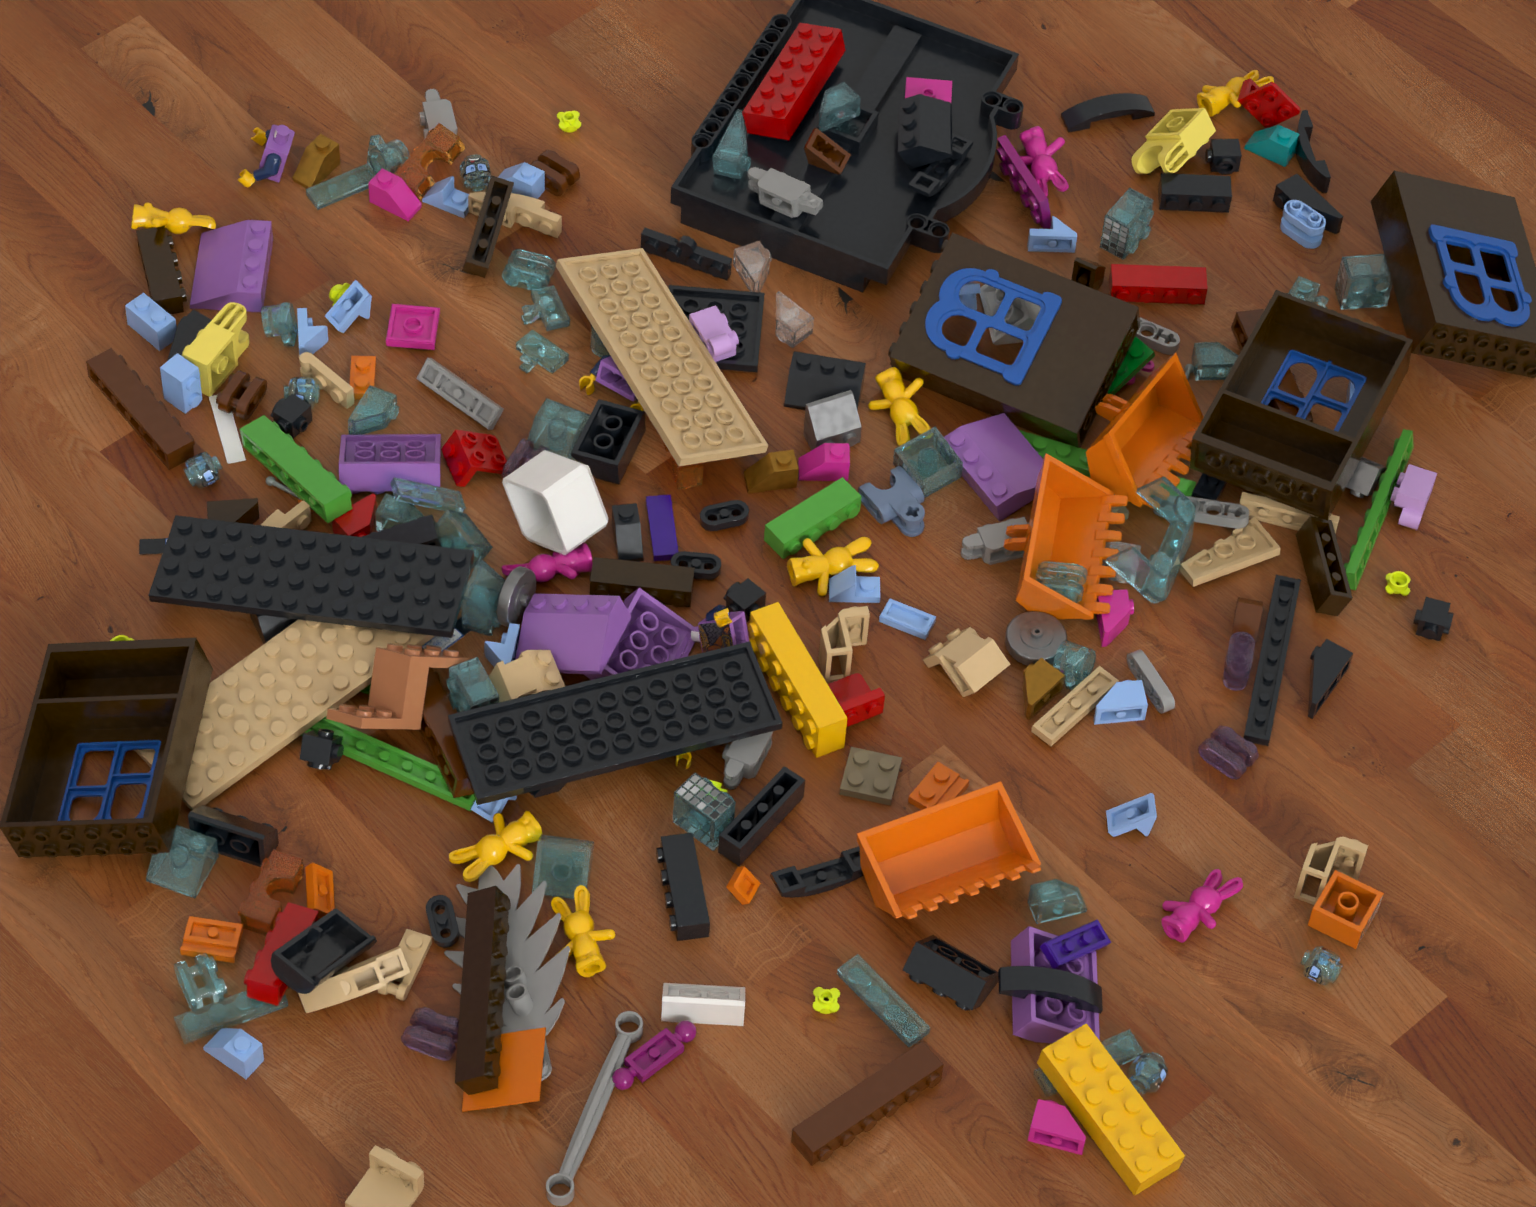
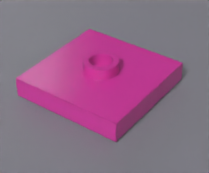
M906 77L905 98L921 94L951 103L952 81Z
M392 304L386 346L435 350L440 308Z

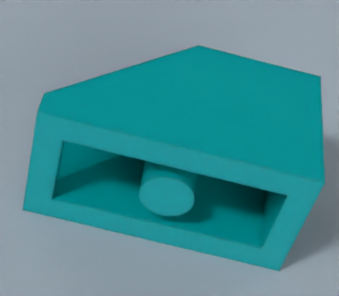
M1276 125L1255 131L1244 149L1286 167L1296 153L1300 134L1281 125Z

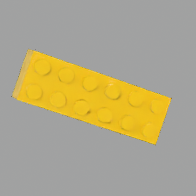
M779 602L750 612V623H748L749 642L758 658V664L761 671L767 673L772 690L774 692L777 691L780 695L782 707L785 711L788 710L790 712L795 729L801 731L806 748L812 750L816 758L844 748L847 716Z
M1087 1023L1042 1049L1037 1061L1038 1066L1134 1196L1179 1169L1185 1157L1184 1153Z

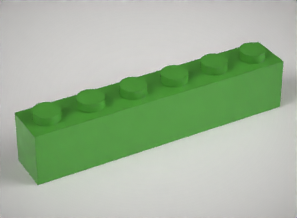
M263 415L240 428L243 447L302 501L304 500L308 503L310 508L324 521L329 523L352 510V493L348 486L342 485L332 472L326 471L319 460L313 459L303 446H298L291 435L285 434L275 421L272 422Z

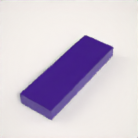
M671 495L646 496L653 561L671 560L672 556L678 553Z
M1097 919L1046 941L1039 947L1052 969H1056L1106 947L1111 941Z

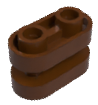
M545 150L538 156L537 160L530 163V165L545 171V190L555 196H561L568 190L569 186L573 185L580 178L578 166L559 156L555 151Z
M241 370L232 373L228 379L227 386L224 390H220L216 397L218 409L231 413L236 408V416L248 420L266 393L267 380L255 377L252 382H249V373Z

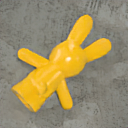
M1253 70L1244 77L1230 79L1226 86L1205 85L1202 88V92L1197 94L1198 107L1205 108L1209 117L1219 114L1230 103L1234 107L1239 108L1241 104L1237 100L1243 81L1251 78L1261 87L1269 82H1274V78L1268 76L1258 80L1259 72L1258 70Z
M149 202L145 203L144 206L134 204L132 229L165 226L173 234L185 233L192 226H202L216 230L214 218L207 215H192L185 208H173L167 212L153 207Z
M891 367L877 374L875 380L882 390L885 399L870 401L868 408L870 410L890 408V417L896 425L897 444L901 448L908 446L910 442L908 426L913 425L919 435L929 436L931 434V427L918 415L917 406L910 399L922 387L923 379L916 378L906 388L901 373L896 367Z
M860 537L845 547L831 548L824 555L811 539L806 538L802 543L811 556L790 558L787 561V570L792 585L795 587L806 581L819 578L817 588L819 596L827 594L829 574L835 576L853 565H856V572L864 573L875 572L879 567L877 561L873 559L852 558L869 549L871 540L868 537Z
M525 811L521 818L510 822L506 827L503 815L501 813L494 814L493 822L496 834L486 835L476 845L449 853V861L453 864H461L478 858L463 871V879L465 881L472 882L478 879L489 866L500 863L506 857L508 851L526 861L533 858V853L524 848V846L542 838V829L530 811Z
M579 885L574 892L576 912L572 913L566 901L560 897H554L551 901V906L556 914H561V920L564 922V933L571 940L566 945L570 947L568 958L573 954L576 960V971L583 977H591L606 969V963L596 941L612 940L616 934L612 929L594 931V920L589 914L590 893L585 886Z

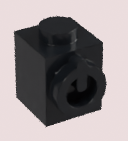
M1211 139L1210 148L1205 151L1206 163L1210 164L1211 172L1227 175L1239 171L1242 157L1239 139Z
M291 394L287 399L282 398L275 404L270 416L273 417L285 434H290L294 439L300 432H304L312 422V409L309 403Z
M747 578L742 583H734L727 590L723 599L726 601V608H728L729 612L744 611L747 623L750 620V612L765 607L766 592Z
M1426 597L1422 610L1417 609L1413 624L1418 625L1415 635L1440 641L1443 633L1449 634L1454 613L1449 612L1451 603Z
M318 729V731L312 730L304 733L300 760L307 761V766L311 768L331 770L332 765L338 763L342 758L344 746L342 745L343 736L334 735V731L330 729Z

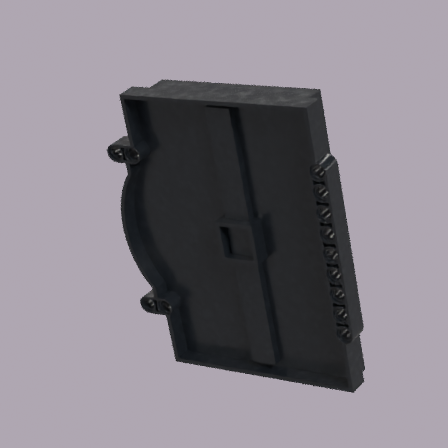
M795 0L786 15L777 14L772 17L691 139V158L671 186L670 203L681 207V224L863 293L870 280L887 285L910 245L932 253H941L942 244L946 239L949 240L950 232L948 225L944 222L956 217L967 209L979 197L990 179L997 146L996 125L1010 130H1015L1021 126L1024 109L1023 103L1018 99L1003 94L1017 70L1019 54L872 0ZM799 23L841 29L846 51L790 140L748 134L742 112ZM906 77L952 81V132L973 141L969 153L957 172L938 193L931 197L908 188V184L919 171L924 172L930 164L909 170L898 153V100L905 99ZM814 128L819 129L851 154L841 174L838 175L808 163L804 146ZM756 167L768 171L770 168H773L795 179L804 181L810 185L811 193L823 200L822 209L816 215L802 212L798 217L791 218L760 204L758 193L754 192V190L751 191L748 187V181L751 180L747 174L748 169Z

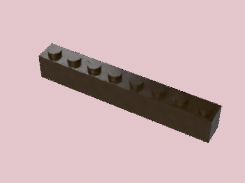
M497 886L470 892L467 897L455 1084L468 1095L498 1088V1077L501 1073L499 1061L500 1052L502 1051L501 1029L504 1025L502 1012L505 1002L504 980H506L507 976L505 964L506 956L508 955V915L511 902L509 897Z

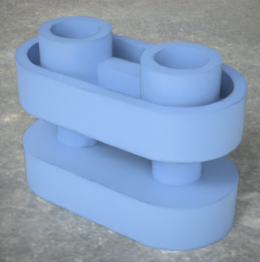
M1290 200L1286 202L1280 223L1281 231L1305 248L1314 249L1319 247L1326 225L1324 216L1302 201Z

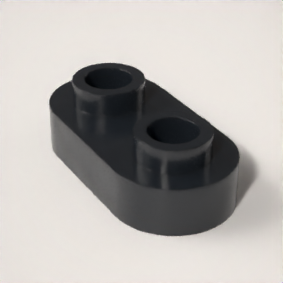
M740 500L706 506L700 512V525L708 531H717L743 525L749 518V507Z
M681 551L674 554L671 558V565L695 568L694 579L712 580L721 573V560L714 554Z
M433 896L426 904V913L433 940L440 947H451L457 943L460 936L453 904L447 896ZM438 910H445L443 914H436ZM450 933L449 937H442L443 934Z

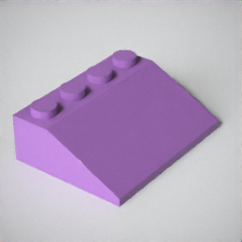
M245 220L201 233L190 309L221 310L226 304L235 302L243 305L246 308V312H263L273 245L272 221Z
M1005 413L960 426L943 437L944 445L946 440L953 449V457L955 452L962 461L961 476L999 522L1034 499L1037 477L1043 464V458Z
M441 434L341 435L339 482L342 485H347L352 494L362 491H370L374 494H382L385 491H395L399 494L421 491L422 493L430 494L440 491Z
M638 588L623 602L632 617L602 674L584 675L593 680L687 657L695 643L691 639V631L694 626L641 588Z
M534 594L523 614L515 660L518 659L521 652L526 650H550L560 673L601 675L632 616L620 596Z
M1028 926L1011 940V966L1052 968L1039 946L1058 936ZM1096 951L1056 968L1085 977L1098 984ZM1029 993L1025 999L1012 996L1013 1035L1034 1042L1054 1043L1087 1023L1100 1040L1099 1013L1075 1009V1002Z

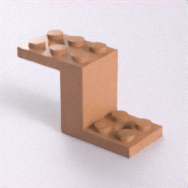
M391 643L387 644V648L376 647L368 705H359V709H355V706L340 704L339 709L328 708L326 719L361 729L420 730L429 667L451 668L458 665L459 668V664L467 662L465 667L468 669L469 658L459 656V651L444 649L442 652V647L426 645V649L413 644H407V647L403 648V645Z

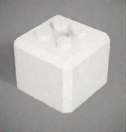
M544 450L506 476L502 481L524 537L530 542L560 554L567 555L606 527L608 523V515L588 465Z

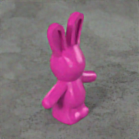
M1035 126L1022 132L1019 136L1028 156L1020 157L1025 165H1031V173L1046 197L1048 196L1047 182L1052 181L1058 191L1065 192L1069 188L1068 182L1058 172V166L1051 157L1065 144L1064 138L1059 137L1047 146L1044 131L1040 126Z
M582 543L580 547L572 550L567 555L555 551L552 556L549 554H539L532 558L529 563L503 565L501 569L502 573L506 576L519 566L531 569L535 574L536 582L539 583L549 581L558 573L569 579H574L581 572H591L592 555L588 545Z
M1215 869L1210 872L1203 886L1192 891L1189 902H1163V909L1173 912L1172 915L1162 918V927L1166 935L1183 943L1188 939L1191 932L1196 929L1200 920L1207 928L1214 929L1216 921L1210 914L1215 913L1219 909L1223 900L1233 896L1243 888L1242 879L1239 877L1233 878L1218 888L1223 880L1221 870Z

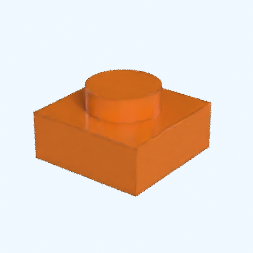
M745 866L737 867L726 888L744 905L750 904L761 883Z

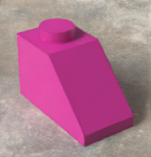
M383 168L368 183L370 203L408 222L422 207V203L404 180Z
M824 443L799 457V480L837 481L843 477L848 481L850 467L849 443Z
M1127 589L1113 590V594L1109 596H1097L1096 602L1109 603L1111 606L1108 614H1096L1102 647H1107L1126 628L1130 615L1134 614L1133 599H1129Z
M1038 1099L1028 1141L1082 1155L1086 1136L1068 1109L1055 1101Z

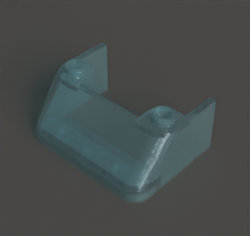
M1164 476L1138 488L1136 491L1139 496L1170 523L1158 552L1152 554L1148 560L1132 546L1105 560L1121 577L1154 604L1166 600L1169 596L1192 542L1195 521V506L1192 501Z

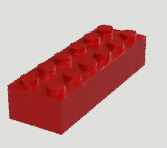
M799 23L742 112L748 134L790 140L846 51L841 29Z

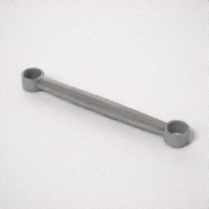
M625 1011L616 1018L615 1032L617 1037L583 1109L560 1171L550 1176L546 1182L547 1199L555 1206H565L573 1200L575 1195L573 1179L588 1150L615 1085L612 1081V1075L615 1070L622 1068L630 1044L637 1042L642 1037L643 1020L636 1012ZM625 1022H633L639 1028L634 1032L627 1033L622 1031L620 1026ZM556 1184H565L569 1186L570 1191L563 1196H557L551 1193L550 1189Z

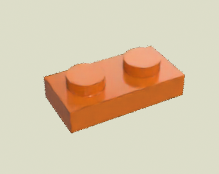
M351 356L349 385L354 388V400H374L376 356Z
M312 862L305 867L307 908L319 911V918H322L335 909L333 871Z

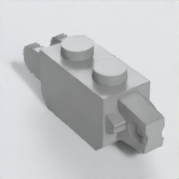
M430 88L425 92L426 102H422L423 112H419L420 125L425 126V129H423L425 143L429 142L431 152L435 151L439 159L453 157L452 149L458 145V128L452 105L446 99L440 100L439 92L436 89Z
M756 167L748 169L747 174L749 179H751L748 181V187L751 191L754 190V192L758 193L760 204L791 218L798 217L802 212L816 215L822 209L823 200L811 193L810 185L804 181L795 179L773 168H770L768 171Z
M1025 517L978 527L976 534L963 538V548H961L960 554L962 558L967 560L982 557L983 562L989 565L1021 558L1024 555V551H1009L1003 547L1006 539H1012V537L1007 536L1006 530L1007 526L1029 523H1027Z
M773 731L736 740L732 744L726 745L722 758L725 759V777L723 780L725 788H737L743 777L747 779L756 777L772 746Z

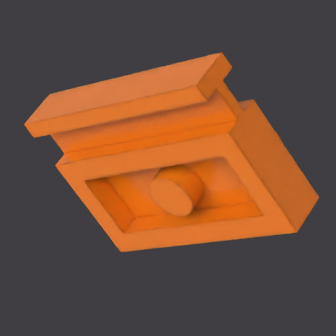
M937 762L909 795L908 802L920 810L961 796L968 788L969 780L959 777L960 774Z
M189 916L180 953L184 956L235 963V956L238 952L243 933V924Z

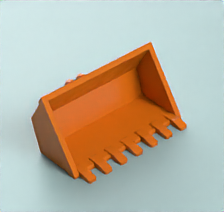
M1176 352L1149 375L1128 401L1107 393L1102 399L1103 401L1095 407L1098 415L1111 422L1086 451L1090 478L1113 491L1114 495L1127 496L1129 502L1140 508L1143 504L1155 510L1160 508L1161 502L1151 495L1152 493L1164 498L1169 497L1171 491L1162 485L1161 482L1164 481L1175 487L1180 483V479L1170 472L1171 469L1183 475L1189 472V467L1179 459L1183 458L1190 462L1191 450L1188 448L1191 446L1192 437L1204 418Z
M1046 453L1037 477L1029 524L1007 526L1006 530L1007 536L1012 537V539H1006L1003 547L1009 551H1024L1015 601L1029 612H1044L1058 620L1094 619V614H1108L1111 608L1110 604L1096 601L1097 596L1113 594L1114 588L1112 585L1099 583L1100 578L1116 576L1117 570L1115 567L1102 565L1103 560L1119 558L1118 549L1105 547L1106 542H1120L1122 540V533L1120 531L1108 530L1109 524H1123L1125 522V515L1123 513H1113L1111 510L1112 507L1126 506L1128 504L1127 496L1114 495L1113 491Z
M1001 781L857 833L861 869L875 906L891 914L896 919L902 916L906 919L917 917L916 911L921 909L929 912L938 909L937 903L942 901L949 904L958 902V896L964 893L974 896L980 893L978 888L983 886L991 889L1000 886L999 880L1004 878L1010 881L1021 878L1020 872L1023 871L1030 873L1041 871V862Z

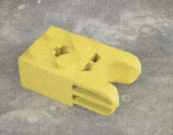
M1206 109L1170 110L1145 136L1147 141L1132 156V166L1135 172L1138 174H1148L1161 166L1164 173H1175L1188 159L1194 157L1197 153L1196 151L1206 144L1209 138L1216 132Z
M230 302L226 304L212 321L198 332L196 339L190 345H187L182 352V357L199 368L202 393L210 397L238 366V358L249 346V334L241 330L247 321L246 308L239 303Z

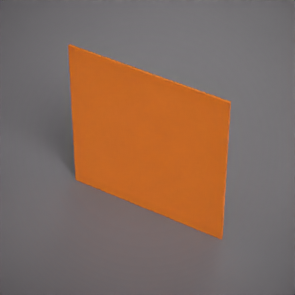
M546 1027L501 1034L502 1051L500 1052L499 1061L501 1073L498 1077V1088L472 1095L464 1092L462 1112L540 1101Z

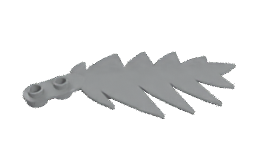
M517 864L505 880L502 879L498 871L491 865L479 877L478 889L457 884L456 888L466 905L468 893L492 886H497L509 897L511 902L508 915V955L506 956L505 964L507 976L506 980H504L505 1002L502 1012L504 1025L501 1029V1034L546 1027V1036L557 1022L565 1004L564 998H561L550 1009L565 972L570 947L566 946L540 969L539 967L556 934L561 914L557 913L529 937L543 903L547 887L546 881H543L517 909L521 888L520 865ZM456 917L460 936L465 939L466 919ZM446 950L444 952L446 957L463 968L464 951ZM453 984V989L461 995V984ZM546 1038L541 1081L546 1079L552 1071Z

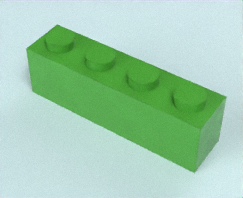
M842 477L765 524L764 541L782 559L791 554L794 555L803 547L802 542L804 539L809 538L815 542L821 535L829 530L836 529L845 520L854 518L860 512L862 496Z

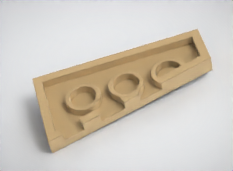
M1254 517L1249 520L1246 527L1233 530L1231 536L1225 540L1219 539L1211 549H1204L1183 562L1180 572L1192 587L1278 556L1280 555L1281 548Z

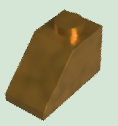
M322 134L316 137L305 148L292 177L293 181L312 191L340 164L339 144Z
M794 450L768 453L744 471V478L748 494L797 487L798 465Z
M1040 658L1035 664L1031 663L1028 665L1023 673L1025 717L1028 720L1033 718L1063 690L1065 675L1043 658Z

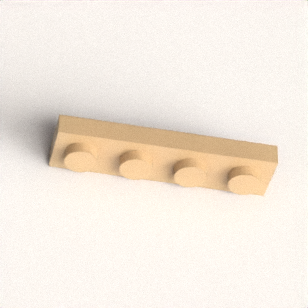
M1242 492L1240 504L1249 509L1250 519L1255 517L1258 521L1299 531L1310 516H1314L1275 500L1247 492ZM1331 514L1329 520H1332L1336 534L1340 516Z
M1101 666L1097 667L1032 725L1031 732L1049 746H1052L1095 708L1119 680Z

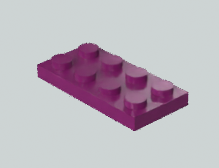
M1003 135L997 138L999 148L996 149V152L1001 160V163H999L1001 172L1004 176H1009L1011 187L1015 192L1018 191L1020 193V199L1024 207L1030 208L1035 224L1039 223L1043 229H1049L1051 227V214L1048 198L1007 136Z

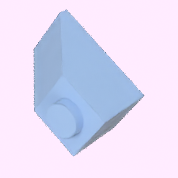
M525 162L504 169L498 176V178L514 182L511 192L514 194L538 199L545 191V171Z
M1142 680L1116 682L1096 705L1094 725L1145 720L1148 703Z
M221 1028L203 1047L204 1051L244 1079H247L264 1061L262 1043L242 1029Z

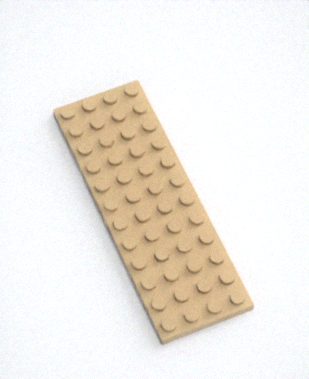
M643 248L557 260V270L678 466L766 453L768 448L767 442Z
M298 619L209 684L182 801L191 811L206 805L326 717L328 708L337 709L340 704H344L371 684L376 647L387 648L388 643L403 645V648H406L407 644L423 646L435 636ZM154 749L134 750L152 767L155 755Z

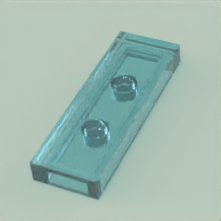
M367 163L306 189V195L316 209L319 210L368 189V183L376 173Z
M396 477L390 483L396 501L457 514H463L466 509L460 491Z

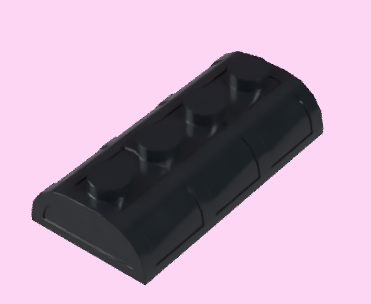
M335 908L274 951L271 957V966L276 976L288 987L298 993L307 994L328 978H331L347 964H350L362 953L372 948L377 940L376 937L369 935Z

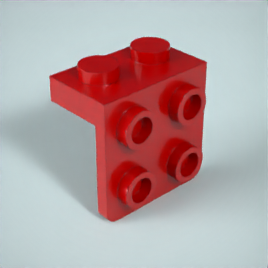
M1251 78L1243 81L1237 101L1265 128L1273 127L1300 113L1301 108L1274 82H1269L1259 87Z
M455 429L441 449L455 484L459 487H465L476 471L507 475L511 470L498 439L491 434Z
M855 673L828 684L847 716V727L883 713L884 692L881 688L871 691L861 674Z

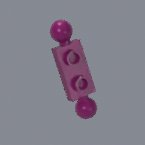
M681 1021L676 1025L674 1034L665 1028L626 1057L624 1065L627 1068H619L612 1075L615 1087L619 1090L630 1088L635 1076L643 1083L683 1053L684 1045L681 1042L687 1043L695 1038L697 1033L695 1025L690 1021Z

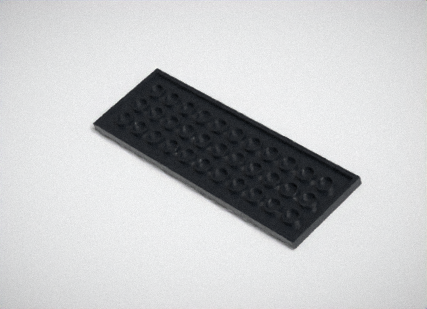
M175 515L148 596L150 602L452 638L475 556L474 550Z
M750 642L448 715V723L477 805L780 730L783 726Z

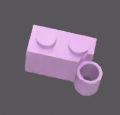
M716 305L689 314V322L715 362L736 355V345L739 343L738 336L734 330L731 331L725 314H721Z
M1410 464L1405 473H1400L1396 484L1398 487H1394L1390 501L1394 502V506L1403 508L1398 522L1399 525L1415 530L1418 529L1437 473Z

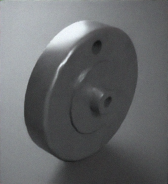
M519 566L512 570L506 578L497 603V618L501 625L509 627L510 623H522L524 611L536 591V577L531 569Z
M1039 611L1025 612L1013 618L1007 626L1005 635L1006 648L1009 654L1022 664H1035L1040 658H1043L1049 664H1053L1065 652L1067 643L1066 630L1062 623L1050 614Z

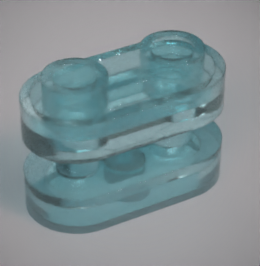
M515 249L511 252L508 264L505 265L501 276L509 286H516L533 292H544L548 287L550 277H552L556 269V263L546 255Z
M1044 561L1038 564L1036 572L1038 579L1036 581L1078 603L1083 597L1084 588L1082 585L1086 583L1088 571L1078 564Z
M206 953L194 957L196 963L194 966L188 967L185 960L174 964L176 977L192 1011L203 1008L202 999L210 997L211 1002L215 1004L223 1001L224 994L228 993L223 978H217L215 972H218L213 956L208 957ZM200 975L205 987L198 989L193 977Z

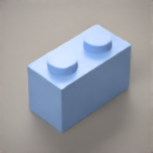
M142 293L125 305L127 324L157 350L161 351L173 342L177 329L176 319L145 293Z
M178 353L160 367L164 399L185 414L192 408L197 407L203 400L199 368Z

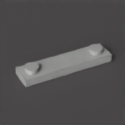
M427 358L416 378L488 430L494 429L504 410L500 405L432 358Z

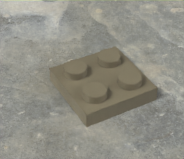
M851 747L839 794L891 806L902 757Z

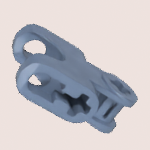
M901 466L890 470V485L892 487L889 489H878L870 482L858 487V493L862 496L861 503L878 523L883 524L892 520L899 530L909 537L918 536L923 532L925 509L921 503L925 500L924 494L919 485Z

